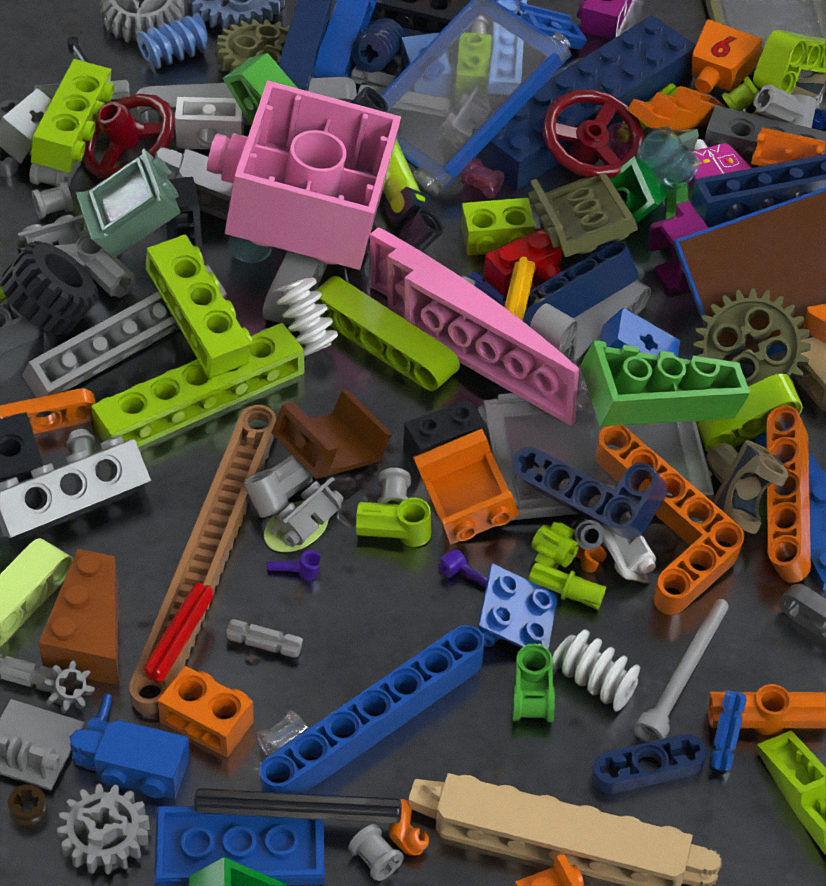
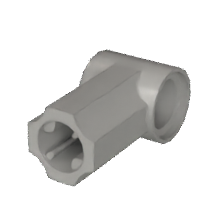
M766 85L755 95L753 106L757 108L758 113L771 119L812 128L817 101L810 96L790 94L772 85Z
M291 455L272 469L263 470L248 477L244 481V485L258 517H267L285 509L289 505L288 499L313 482V475Z

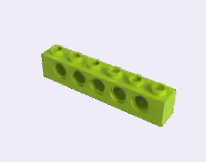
M283 322L263 329L251 336L253 346L250 348L248 364L212 378L207 376L198 359L176 369H171L158 377L136 384L128 390L112 397L104 398L100 402L91 405L94 429L103 442L121 435L123 441L135 439L137 446L140 447L304 374V349Z

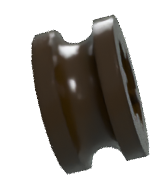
M27 784L15 788L10 793L7 800L10 817L15 824L28 828L34 827L43 821L47 814L45 795L40 788ZM24 801H33L34 806L31 805V811H22L21 806L24 807Z

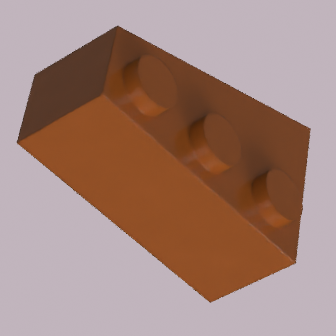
M77 549L39 641L43 666L53 668V666L57 665L63 671L68 668L72 661H75L76 670H79L81 673L87 670L91 672L86 679L119 686L118 578L115 556Z

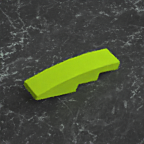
M792 731L757 744V752L778 788L801 823L826 855V767Z

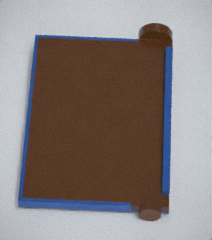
M826 187L673 241L700 317L702 315L714 316L711 310L712 304L723 308L724 295L733 302L736 301L737 290L741 291L744 298H749L752 288H755L757 298L761 299L764 293L769 290L770 301L775 302L778 297L783 296L782 308L784 309L794 304L795 312L792 318L804 317V323L798 329H805L807 307L826 304ZM755 316L750 320L749 325L755 330H763L769 325V321L763 316ZM776 330L762 341L772 337H777L781 334V332L779 330ZM724 333L719 336L718 343L723 347H731L736 344L738 338L732 333ZM749 340L746 342L745 350L751 349L753 353L758 352L759 343L753 344ZM773 346L768 349L766 354L769 357L783 352L785 349L780 346ZM737 353L736 355L724 358V360L732 361L737 355L741 353Z

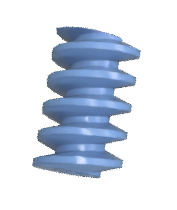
M198 13L193 14V17H183L181 22L174 20L170 22V25L164 23L159 25L158 29L152 27L147 30V33L140 31L137 34V43L142 56L148 62L151 61L156 69L161 66L160 58H163L167 65L172 64L171 54H174L178 61L184 58L183 50H186L190 57L195 56L194 46H197L201 53L206 52L207 30L201 15Z

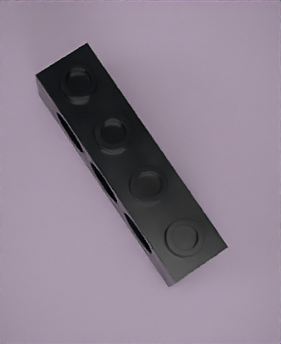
M377 0L371 21L389 18L396 21L403 28L421 31L423 34L440 33L471 0ZM461 39L455 45L460 46Z

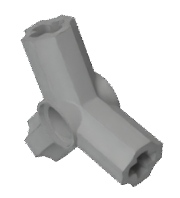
M107 211L104 214L109 223L120 216L119 213ZM89 233L79 237L75 244L55 246L79 262L91 278L111 297H123L129 293L131 287L135 284V275L117 257L113 258L94 242Z

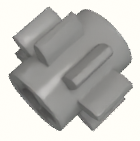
M72 661L68 668L63 671L59 666H53L51 671L56 679L45 680L42 684L43 688L51 689V696L46 702L47 705L54 702L62 705V714H65L70 705L73 704L82 710L86 704L81 695H91L95 690L94 687L86 685V678L91 672L87 670L81 673L79 670H76L75 661ZM65 680H70L71 687L75 689L72 695L65 694L66 689L62 686Z

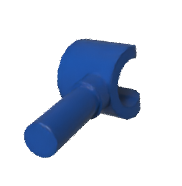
M103 695L96 717H91L88 722V730L105 732L107 725L110 724L106 720L113 699L112 695Z

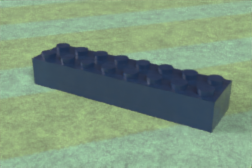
M650 15L549 79L473 159L518 191L530 183L531 180L536 179L559 164L546 147L542 132L545 112L556 98L574 90L593 89L613 95L627 104L628 107L633 99L647 102L669 83L677 86L692 76V55L696 44L655 16ZM591 102L575 103L561 112L557 117L556 123L578 128L584 121L595 120L603 106ZM615 113L607 125L608 131L623 121L618 114ZM491 117L473 128V136ZM558 139L562 147L570 154L569 148L572 141Z

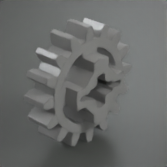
M98 784L96 785L95 794L92 795L85 789L80 790L81 801L77 802L69 799L67 801L69 813L62 812L58 816L61 827L57 828L59 842H62L63 855H72L73 866L76 868L87 862L88 872L91 874L95 872L97 866H104L106 874H111L112 864L115 863L126 869L128 867L127 857L130 855L133 858L139 859L141 857L139 845H148L149 842L147 831L150 829L149 816L145 815L143 801L135 803L134 792L131 790L121 796L118 785H114L110 792H104L102 785ZM81 841L88 842V846L84 845Z

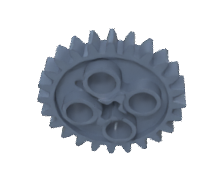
M187 0V7L192 9V15L195 13L200 14L204 22L210 20V27L212 28L218 23L222 24L223 30L227 29L231 24L240 27L241 21L249 25L252 24L253 19L257 20L259 24H263V19L272 21L273 14H280V7H284V0Z

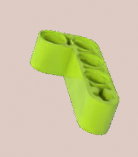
M783 30L773 31L766 40L753 77L754 86L762 89L763 86L772 85L791 94L801 69L826 73V39Z

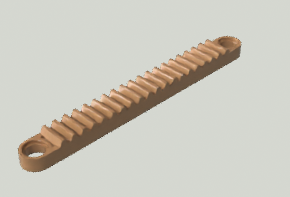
M253 405L244 409L241 413L129 686L131 703L137 711L143 714L159 713L158 699L185 666L186 660H189L190 650L195 645L196 634L199 635L201 622H204L205 612L165 679L157 683L144 676V665L194 584L201 582L204 585H209L213 589L214 597L215 586L219 584L220 574H223L225 561H228L229 551L233 548L234 538L238 536L239 526H242L243 516L246 515L247 506L251 503L244 481L248 477L264 470L265 460L269 457L270 447L275 437L271 432L276 422V416L269 407ZM254 420H263L268 425L263 429H253L249 426V423ZM148 685L157 686L161 690L160 694L152 699L141 697L139 692Z

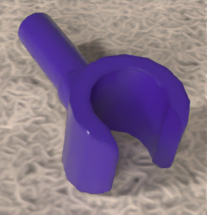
M308 550L302 554L300 561H267V571L298 572L302 579L311 581L319 574L320 567L317 565L320 563L321 555L317 551Z
M451 550L440 558L441 563L438 564V569L445 577L451 578L460 572L486 588L488 578L467 565L466 558L461 551Z

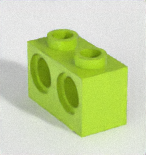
M529 198L462 203L461 231L467 256L487 254L535 232L536 225Z

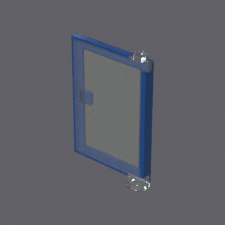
M471 0L381 94L388 105L386 113L401 116L396 139L406 161L416 168L412 173L414 179L428 193L435 197L445 189L572 55L568 49L570 47L569 41L559 32H556L552 37L548 36L495 0Z

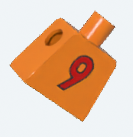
M708 19L692 55V76L696 79L694 82L695 87L705 94L710 93L714 86L728 91L734 90L758 65L762 54V38Z

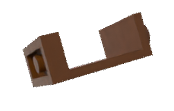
M347 389L341 391L333 413L309 418L294 402L282 404L271 432L316 479L380 462L392 436V433Z

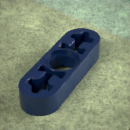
M683 734L604 752L597 756L594 761L591 779L599 791L615 794L693 776L702 770L707 755V748L704 742L697 736ZM681 750H686L689 755H694V760H688L686 755H680ZM642 757H653L659 762L660 768L656 771H646L639 766L638 760ZM669 760H673L672 766H669ZM627 762L630 763V767L626 768ZM604 768H610L613 773L618 772L617 777L611 778L609 773H604Z

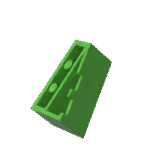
M268 53L247 59L223 78L251 126L267 80L297 88Z

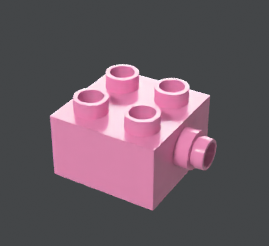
M267 80L248 137L233 133L231 138H228L226 135L216 134L210 149L207 171L217 175L220 173L222 174V181L233 183L225 234L249 240L259 246H272L310 256L326 264H339L360 270L388 173L401 116Z

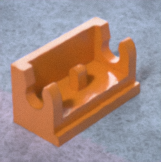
M762 127L757 137V146L751 164L767 166L824 155L826 141Z

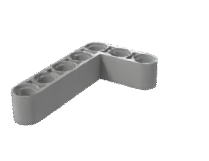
M636 280L575 318L546 303L537 310L530 327L579 368L580 375L582 373L580 365L592 341H600L602 326L622 308L638 315L649 300L651 288Z

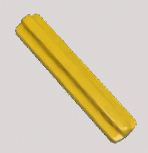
M521 257L520 261L514 265L505 302V308L522 321L535 270V263L528 261L527 257Z

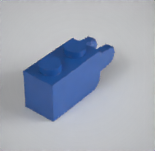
M120 720L108 724L104 733L93 730L86 731V729L82 730L80 728V730H76L69 736L73 763L75 762L76 766H84V769L96 771L97 781H101L111 788L114 785H118L119 789L125 787L138 790L152 798L167 797L176 799L190 761L189 737Z

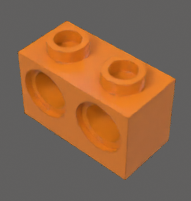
M187 666L182 668L158 699L160 723L226 758L229 757L254 723L253 701L244 692L238 689H229L216 682L208 673L203 671L197 672ZM190 698H195V699H197V700H195V701H186L187 699H190ZM222 716H230V717H231V718H229V719H220V717H222Z

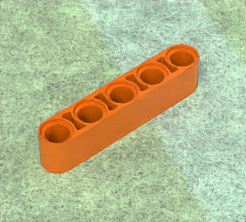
M782 405L772 410L767 417V449L782 462L789 474L783 486L771 484L767 487L768 555L780 578L786 582L795 583L803 580L810 572L811 567L808 433L798 411L794 407ZM793 490L790 494L784 495L786 492ZM794 523L791 527L784 528L786 525ZM795 556L791 561L784 562L788 557Z

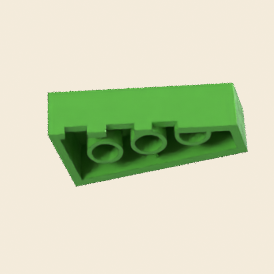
M593 340L580 365L600 427L735 418L750 394L740 363L699 356H693L691 360L675 356L674 352L660 350L659 354L656 355L639 352V348L635 346L623 345L622 349L606 347V342Z

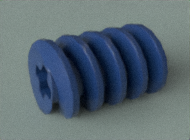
M381 18L368 26L355 39L352 46V57L356 65L363 71L370 73L379 72L385 68L401 50L402 37H405L400 24L393 19Z

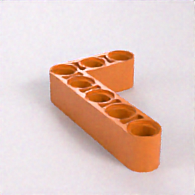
M623 425L603 427L599 434L595 455L596 461L601 468L617 482H620L630 466L636 463L649 464L664 479L667 485V493L675 496L674 498L665 497L655 515L686 541L690 547L661 572L656 584L653 601L656 608L662 613L668 615L679 614L736 562L744 541L743 530L734 520ZM614 445L619 447L620 449L614 450L610 449L607 446ZM652 479L644 480L639 486V491L648 489ZM689 517H698L703 522H694ZM717 541H725L732 547H723ZM698 564L703 566L706 570L699 571L694 569L691 565ZM665 588H675L681 594H670Z

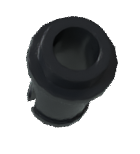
M580 517L581 521L575 519L571 523L570 528L575 530L573 538L578 542V545L587 550L599 547L605 537L602 525L595 520ZM589 529L588 533L585 535V537H586V539H585V538H584V534H585V532Z

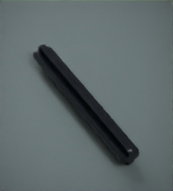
M208 788L197 789L194 797L195 811L207 814L399 823L402 814V803L398 798Z

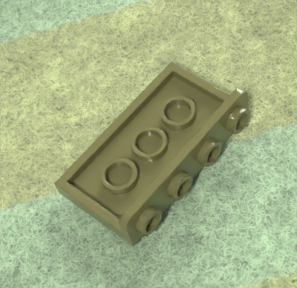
M606 173L600 174L599 177H585L544 193L537 179L530 181L533 191L528 192L532 207L536 211L540 223L543 224L547 236L549 235L553 247L557 248L560 246L565 257L577 253H589L600 244L608 241L623 240L630 233L638 230L633 215Z

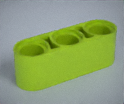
M775 374L749 386L750 394L735 418L696 421L705 450L709 452L712 447L718 446L721 443L736 447L743 444L746 440L749 441L766 433L767 417L776 407L782 405L791 406L800 414L803 406L790 377L786 374Z

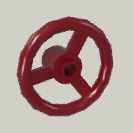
M593 89L574 90L556 98L545 112L542 127L546 147L558 163L573 173L584 177H599L603 173H606L609 178L616 177L621 167L635 156L639 159L642 156L644 134L639 119L627 110V104L611 94ZM591 102L603 106L595 120L584 121L578 128L556 123L557 117L561 112L575 103ZM615 113L628 126L631 136L630 150L622 160L607 145L609 132L606 127ZM558 139L572 141L569 148L570 154L566 152ZM600 159L605 166H594L592 164H595Z
M138 93L103 105L97 113L98 121L95 122L93 138L91 141L85 142V152L82 159L89 172L99 179H107L126 166L114 168L122 150L133 148L141 138L158 137L155 144L147 151L153 157L160 148L165 147L167 149L174 136L175 116L170 104L157 95ZM137 107H151L160 113L162 122L139 124L128 110ZM101 131H103L110 140V145L99 163L94 155L95 142Z

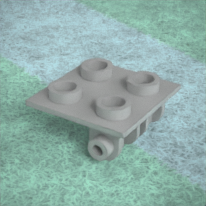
M10 699L0 718V774L51 791L72 751L69 736L76 730L83 729L85 722Z

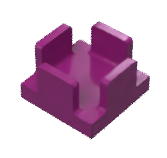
M689 201L677 204L674 217L650 225L647 242L648 249L653 252L669 247V254L673 258V261L654 267V274L667 293L690 291L673 241L708 229Z

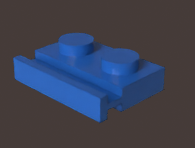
M522 2L519 3L515 11L516 15L522 16V19L547 34L550 40L563 49L570 47L582 50L587 41L577 24L570 22L572 17L568 14Z

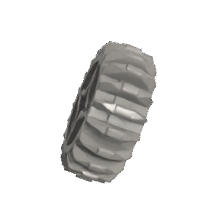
M101 0L100 2L101 19L107 27V31L114 33L116 39L124 37L126 43L132 40L137 41V34L140 31L147 33L148 29L152 27L158 29L159 25L164 23L170 25V22L174 20L181 22L185 14L184 0Z

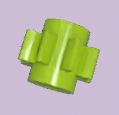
M554 522L552 527L547 524L543 525L535 534L531 548L538 552L535 561L557 569L559 565L567 567L573 561L579 549L578 542L572 539L575 530L561 522Z

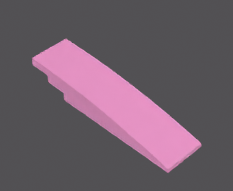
M380 227L370 233L371 288L387 296L388 309L449 347L463 365L566 424L572 426L576 422L579 368L505 307L433 258Z

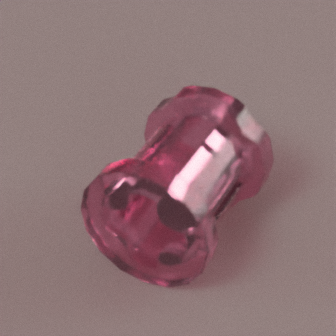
M474 157L462 170L461 183L467 186H475L483 191L485 197L490 199L499 192L505 175L500 170L493 171L482 165V161Z

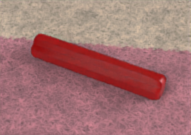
M201 582L194 584L144 665V676L157 683L165 679L213 599V589L209 585H204Z

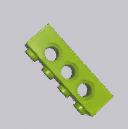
M73 59L33 135L31 163L70 173L75 162L82 160L85 152V142L91 141L94 135L95 122L98 121L97 113L105 105V102H111L114 94L115 84L110 82L112 69Z
M186 234L148 247L146 270L207 376L212 378L248 364L250 348L253 346L251 335L245 327L241 328L238 323L231 301L225 300L222 296L215 274L207 271L199 247L193 246Z

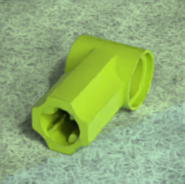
M416 497L403 500L400 504L360 502L356 514V535L399 538L407 546L420 547L426 544L432 535L430 506L423 499Z

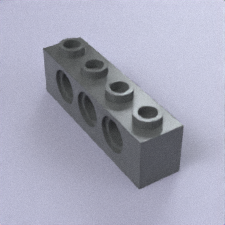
M715 105L704 140L708 147L724 143L729 144L749 166L761 167L751 164L756 150L757 137L762 127L826 141V132Z

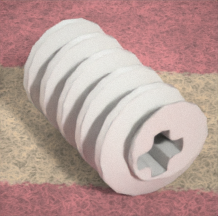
M302 278L273 291L284 292V295L277 301V304L289 305L290 308L282 316L283 318L295 319L288 327V330L300 331V335L296 340L299 344H305L304 356L330 346L331 342L338 336L336 330H325L333 321L331 317H320L327 310L326 304H315L322 296L321 292L309 291L317 283L315 278Z
M586 629L577 636L570 635L565 638L553 655V668H562V673L567 678L575 676L577 685H588L587 690L590 694H600V699L603 703H613L614 710L620 711L635 691L638 684L637 677L640 666L636 664L626 671L627 657L621 656L616 662H613L612 658L615 649L609 647L601 654L599 650L602 640L597 638L588 645L587 640L590 633Z

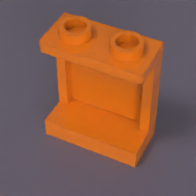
M483 429L413 457L450 545L459 541L469 540L480 532L495 526L505 525L511 519L520 516L512 492L509 491L494 459Z

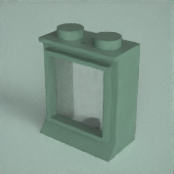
M145 149L141 150L143 154L140 157H137L90 191L76 192L91 239L113 258L181 213L176 198L179 197L178 192L167 177L170 174L169 168L160 157L154 158Z

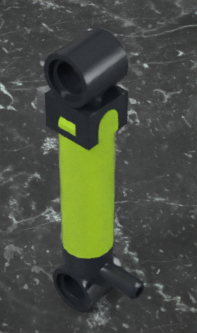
M365 87L350 102L383 112L388 111L385 99L371 87ZM396 139L383 187L389 202L384 209L391 225L398 228L396 231L397 238L423 252L443 234L444 229L440 220L435 216L437 212L429 195L420 192Z

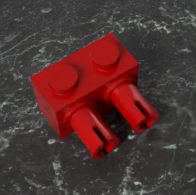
M541 229L485 254L484 278L507 298L514 265L520 261L521 257H527L528 261L535 263L530 288L532 290L562 272L560 268L562 250L560 247L554 248L549 235L547 236L546 232Z

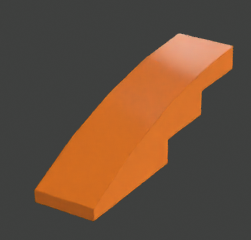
M679 86L673 97L657 92L650 103L633 99L627 110L649 128L681 130L708 125L715 105L727 107L710 94Z

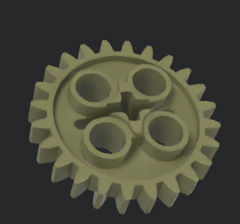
M255 19L252 20L250 25L244 21L240 22V27L231 24L230 30L223 29L222 35H218L215 52L217 64L222 65L223 72H232L247 59L268 53L279 65L290 26L283 28L279 21L275 25H270L267 19H265L264 24H259Z
M755 288L751 289L749 298H744L741 291L737 290L736 301L732 302L724 295L723 308L712 304L711 310L714 316L702 315V322L707 328H696V335L704 340L694 342L693 346L695 350L704 352L699 354V357L724 360L726 357L741 353L731 362L749 363L755 368L754 374L745 378L749 387L775 374H786L789 377L793 376L802 379L803 372L797 365L804 366L809 363V359L801 355V353L811 351V344L801 342V340L809 336V329H798L804 323V317L792 318L795 312V305H790L785 309L782 308L783 296L778 297L775 302L770 301L769 290L764 293L762 299L757 298ZM755 316H763L768 319L769 325L763 330H755L749 325V322ZM776 330H779L781 332V334L777 337H772L762 341ZM724 333H732L738 340L731 347H723L718 343V338ZM751 340L753 344L759 343L758 352L753 353L751 349L745 350L746 342ZM773 346H780L787 352L785 358L779 361L769 359L766 353Z

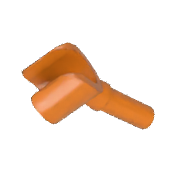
M601 545L592 550L579 547L576 557L581 559L580 565L582 569L590 573L596 571L599 565L598 562H604L607 552Z

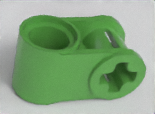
M527 644L518 652L514 675L512 721H519L521 717L545 718L546 722L550 723L554 721L555 689L553 687V659L550 651L540 644ZM527 667H535L538 668L539 671H531L528 670Z

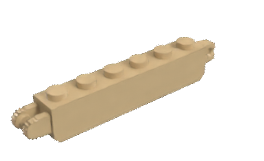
M448 773L445 782L415 779L409 795L408 805L412 810L436 819V830L443 839L554 867L555 856L564 853L570 865L575 864L581 874L625 886H681L682 883L692 886H712L713 884L715 885L718 879L717 874L722 865V858H720V854L716 853L717 851L714 852L712 849L708 850L705 847L691 844L693 835L683 833L675 827H659L643 823L632 816L620 817L600 812V810L592 806H576L560 802L557 798L549 795L537 796L521 792L513 786H497L485 783L470 775L458 776Z

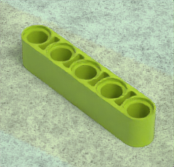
M332 276L315 290L320 291L322 294L315 304H326L327 310L320 317H331L333 322L329 325L330 327L428 391L437 390L459 370L460 361L449 347L342 278Z

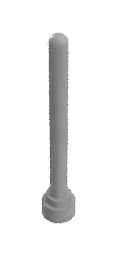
M717 599L713 603L654 709H649L640 715L634 726V733L642 742L648 743L661 740L667 736L670 730L668 715L728 610L726 600Z

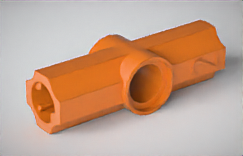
M775 684L764 685L757 692H741L746 695L747 700L744 712L740 713V716H742L740 728H753L756 732L766 736L777 735L784 728L826 729V692H788L785 688ZM725 692L709 693L708 720L711 728H717L720 713L724 711L722 704Z

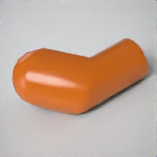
M400 799L402 803L401 820L399 823H389V838L405 854L412 856L420 855L428 847L429 836L426 831L420 834L419 828H413L410 825L412 808L408 805V800Z

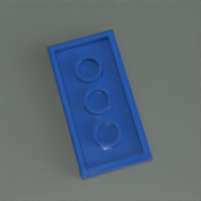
M194 806L157 807L154 886H189L190 875L223 857L286 883L287 886L325 885L324 820L197 813Z

